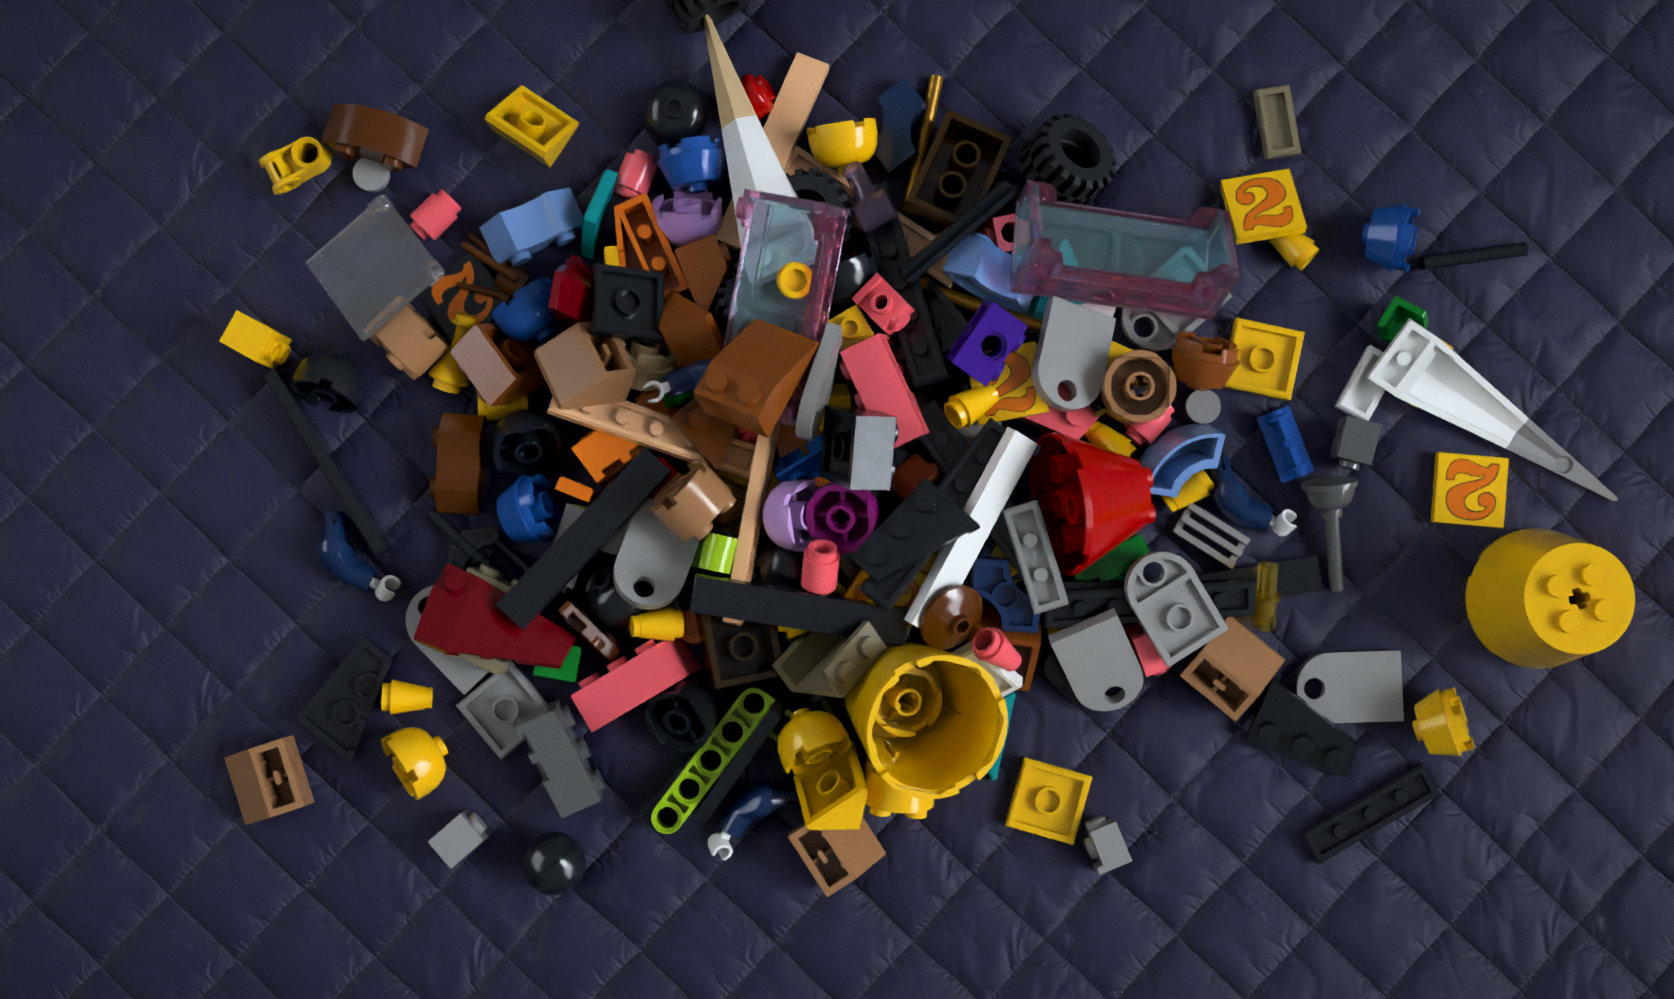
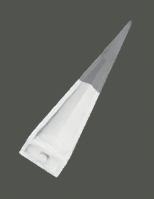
M1409 318L1367 374L1370 380L1395 397L1512 451L1612 501H1618L1617 496L1440 338Z

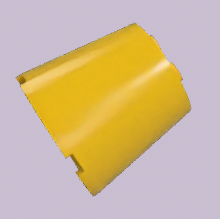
M1533 528L1506 534L1491 543L1480 554L1471 576L1468 577L1465 602L1470 624L1476 636L1490 652L1516 666L1543 669L1559 666L1590 655L1616 642L1631 622L1635 607V591L1631 577L1624 565L1607 550L1557 531ZM1575 595V601H1572L1573 604H1570L1569 596Z
M905 640L904 645L884 643L887 649L845 695L844 702L847 714L872 765L891 787L905 795L920 799H941L960 793L959 789L967 786L975 779L980 780L996 762L1007 734L1008 713L1005 698L1002 697L991 674L966 657L910 640Z

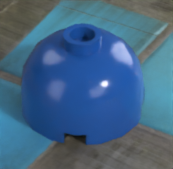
M541 277L513 293L515 297L508 303V306L503 301L494 309L490 317L507 337L517 342L526 343L537 339L539 343H542L557 332L554 326L558 321L548 308L552 281L549 277L546 279Z

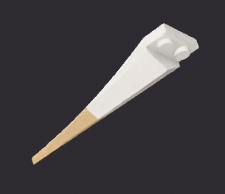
M705 15L703 20L740 245L744 250L752 282L759 286L776 279L779 269L787 263L800 262L809 266L823 259L814 229L753 109L709 15Z

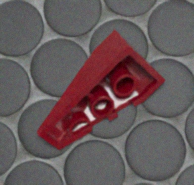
M571 255L570 260L567 259L565 265H561L554 273L548 308L562 328L567 325H575L578 322L590 321L591 272L580 256Z
M447 563L430 591L414 635V640L446 655L459 656V653L479 655L481 659L493 660V657L515 660L518 664L561 669L576 641V636L540 614L523 631L496 606L506 593L482 578Z

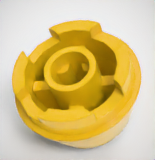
M1455 687L1442 691L1438 688L1414 705L1417 720L1412 721L1416 738L1418 742L1424 740L1425 746L1431 755L1462 756V752L1475 749L1473 738L1468 735V720L1459 695L1456 696Z

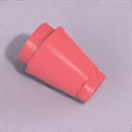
M985 627L975 634L972 640V648L979 660L1005 669L1008 672H1012L1020 666L1021 655L1000 629Z

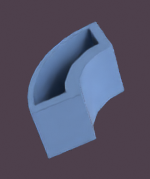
M569 187L545 192L521 206L499 212L479 228L495 261L500 264L511 262L512 266H519L531 260V254L556 243L558 246H563L576 240V232L582 229L584 216Z
M972 232L949 252L943 267V272L955 284L982 300L986 298L999 306L1025 315L1040 279L1039 274L1028 258L1004 252L995 246L987 236L977 232Z
M1190 424L1175 428L1160 436L1144 451L1138 460L1142 467H1150L1153 473L1154 482L1150 488L1151 494L1178 497L1182 485L1193 474L1204 469L1218 468L1226 434L1210 424Z

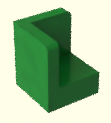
M1395 295L1377 324L1379 338L1391 343L1409 318L1426 329L1428 326L1427 312Z
M573 646L561 669L534 666L533 675L578 682L580 674L577 673L582 651L581 647Z

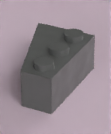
M557 699L521 715L514 726V730L518 737L524 736L531 751L528 753V757L533 765L537 764L544 779L542 780L543 785L561 818H564L600 802L603 795L601 790L605 789V783L599 770L595 769L592 771L587 758L591 754L583 737L577 739L572 728L576 721L568 705L562 706L560 699Z

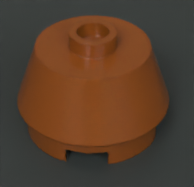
M1180 331L1176 344L1171 345L1173 372L1176 379L1187 383L1189 388L1199 391L1222 389L1240 364V361L1237 359L1240 349L1236 348V343L1218 336H1214L1213 339L1201 336L1196 337V332Z

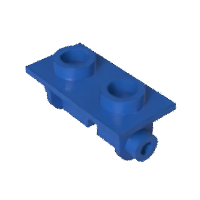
M1290 406L1256 418L1281 483L1314 471Z
M823 433L815 437L813 441L805 443L810 452L807 456L804 457L800 448H797L777 460L778 464L773 466V469L781 483L800 479L814 480L820 476Z

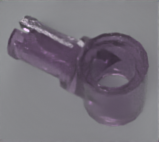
M860 162L850 163L843 169V174L854 194V204L851 207L866 233L898 216L883 188L879 189L878 186L872 184Z

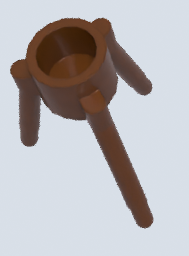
M469 232L467 237L485 253L467 242H462V248L499 272L494 281V285L498 286L499 289L493 290L463 282H457L456 287L497 298L507 304L510 298L513 299L515 297L513 293L529 284L531 277L525 274V271L512 266L510 262L500 264L492 259V254L486 242L474 233Z

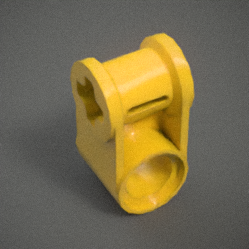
M302 137L281 149L267 153L258 162L261 168L266 169L273 183L272 190L274 194L279 195L297 188L303 182L325 172L331 165L332 156L329 149L316 139ZM312 148H317V158L311 163H306L305 157L307 152Z

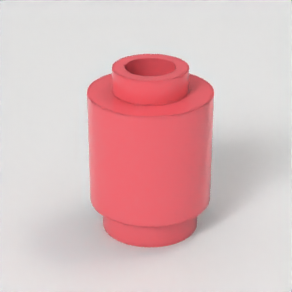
M635 149L633 154L626 153L618 171L615 183L616 188L613 194L626 201L643 193L648 194L658 169V165L653 163L655 157L638 149Z
M441 189L437 194L432 193L409 215L414 220L409 226L424 241L429 236L435 241L458 218L456 214L462 208Z
M1170 405L1165 413L1148 423L1141 425L1123 424L1127 429L1124 434L1140 447L1143 443L1151 446L1171 422L1172 418L1170 416L1175 410Z
M818 539L811 541L808 544V548L805 549L801 586L806 591L815 594H828L836 589L840 554L833 542Z

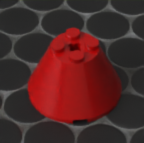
M1047 433L1038 439L1037 446L1041 445L1038 456H1032L1030 462V501L1038 500L1055 559L1063 571V576L1079 574L1139 532L1147 524L1154 523L1156 511L1151 503L1150 491L1154 478L1150 467H1142L1134 458L1061 433Z

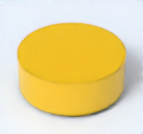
M790 262L783 265L776 276L778 290L782 295L791 299H799L806 296L814 284L812 271L808 266L800 262Z

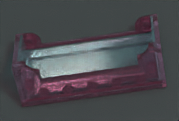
M1027 180L1017 200L1010 278L1012 293L1048 298L1056 296L1070 301L1212 320L1240 277L1228 210L1202 207L1194 211L1187 220L1068 203L1055 201L1057 192L1051 184Z
M744 189L743 197H740L737 202L736 217L740 219L742 227H745L723 349L755 318L815 340L819 344L821 343L829 319L848 210L830 203ZM790 262L803 263L812 271L809 293L799 299L785 297L780 293L776 285V276L779 269ZM816 354L779 417L777 424L796 426L801 398Z

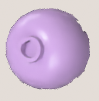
M687 190L673 191L674 198L664 200V194L652 201L657 224L665 233L669 244L680 248L714 234L716 236L721 228L722 198L718 197L716 201L713 200L711 192L688 194Z
M803 479L786 481L770 491L764 503L762 519L766 534L776 545L790 551L804 552L811 541L818 540L816 536L813 538L810 535L805 521L806 506L815 492L820 489L815 486V481Z

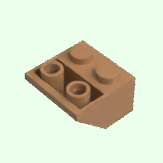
M590 321L576 323L535 350L534 357L559 410L625 402L637 373L621 340L618 338L589 335Z
M1226 617L1224 622L1229 629L1200 647L1184 665L1180 676L1236 722L1261 694L1285 659L1234 617Z
M294 735L280 738L224 758L245 825L315 802Z
M863 817L860 829L809 830L805 822H803L788 833V838L826 897H829L858 878L886 855L885 850Z

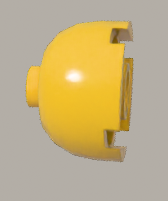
M865 118L861 122L850 120L807 128L808 141L813 156L823 166L837 168L838 174L859 171L858 164L868 161L875 153L877 147L875 118Z
M802 708L793 712L789 716L790 721L783 726L778 735L780 761L785 772L789 774L792 768L794 775L810 772L831 763L830 755L838 751L841 757L851 748L852 744L845 727L839 719L831 713L821 710L810 712L809 708Z
M407 727L394 731L381 739L386 757L391 754L394 755L392 757L394 763L392 768L407 792L412 797L415 796V800L421 799L440 785L446 771L443 756L448 754V750L438 735L432 738L423 729Z

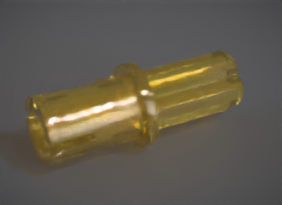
M1262 561L1259 563L1257 590H1255L1253 628L1262 632H1269L1271 629L1275 630L1276 607L1277 603L1281 600V595L1277 592L1278 564L1276 562Z

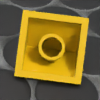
M523 85L488 112L485 117V121L494 132L549 168H551L579 125L578 121Z
M851 741V748L841 757L838 751L829 756L831 763L793 777L805 825L809 830L860 829L868 789L853 741Z

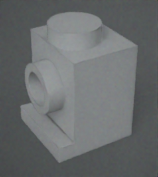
M1099 816L1085 823V829L1089 838L1084 839V843L1091 859L1098 858L1099 860L1093 863V867L1099 875L1132 862L1119 827L1114 819L1109 818L1106 820L1105 816Z

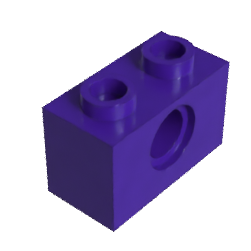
M985 298L944 358L979 383L987 386L990 381H996L1005 367L1003 362L1009 353H1014L1020 348L1026 337L1023 333L1028 326L995 302ZM993 335L996 339L995 348L989 353H983L981 349L982 341L985 337Z

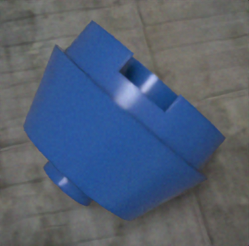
M709 135L681 139V143L676 144V148L669 149V144L666 143L658 147L660 160L657 164L672 190H687L688 194H698L708 191L709 186L722 182L726 154L722 148L721 137L714 138L712 142H710Z
M1407 203L1376 208L1371 222H1366L1363 229L1362 243L1366 244L1365 258L1391 273L1395 270L1408 272L1410 264L1404 263L1406 255L1414 256L1419 227L1412 224L1413 217L1419 218L1421 210L1407 207Z
M541 474L532 477L527 475L519 477L498 497L497 513L500 523L506 534L516 542H549L559 529L564 513L562 503L555 505L554 499L548 490L554 486Z

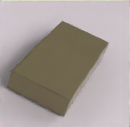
M1290 84L1255 90L1253 96L1264 160L1299 155L1301 148Z

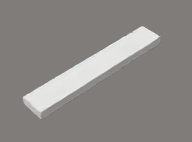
M1007 427L963 509L964 512L979 524L980 529L971 534L966 533L950 542L951 545L940 551L906 614L905 621L920 628L923 613L929 603L945 589L963 584L1038 445L1037 443L1018 431Z

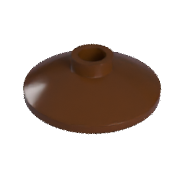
M955 585L939 593L929 603L921 619L920 632L924 642L930 647L946 650L965 641L973 633L982 616L983 602L980 594L968 585Z

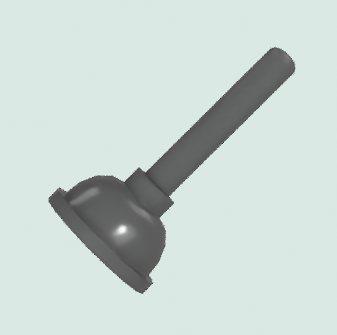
M1336 476L1302 481L1300 483L1301 490L1305 491L1307 500L1314 508L1320 509L1321 518L1325 519L1330 591L1334 593L1342 592L1344 590L1339 518L1343 516L1342 508L1347 507L1353 499L1355 488L1359 485L1358 479L1355 477Z

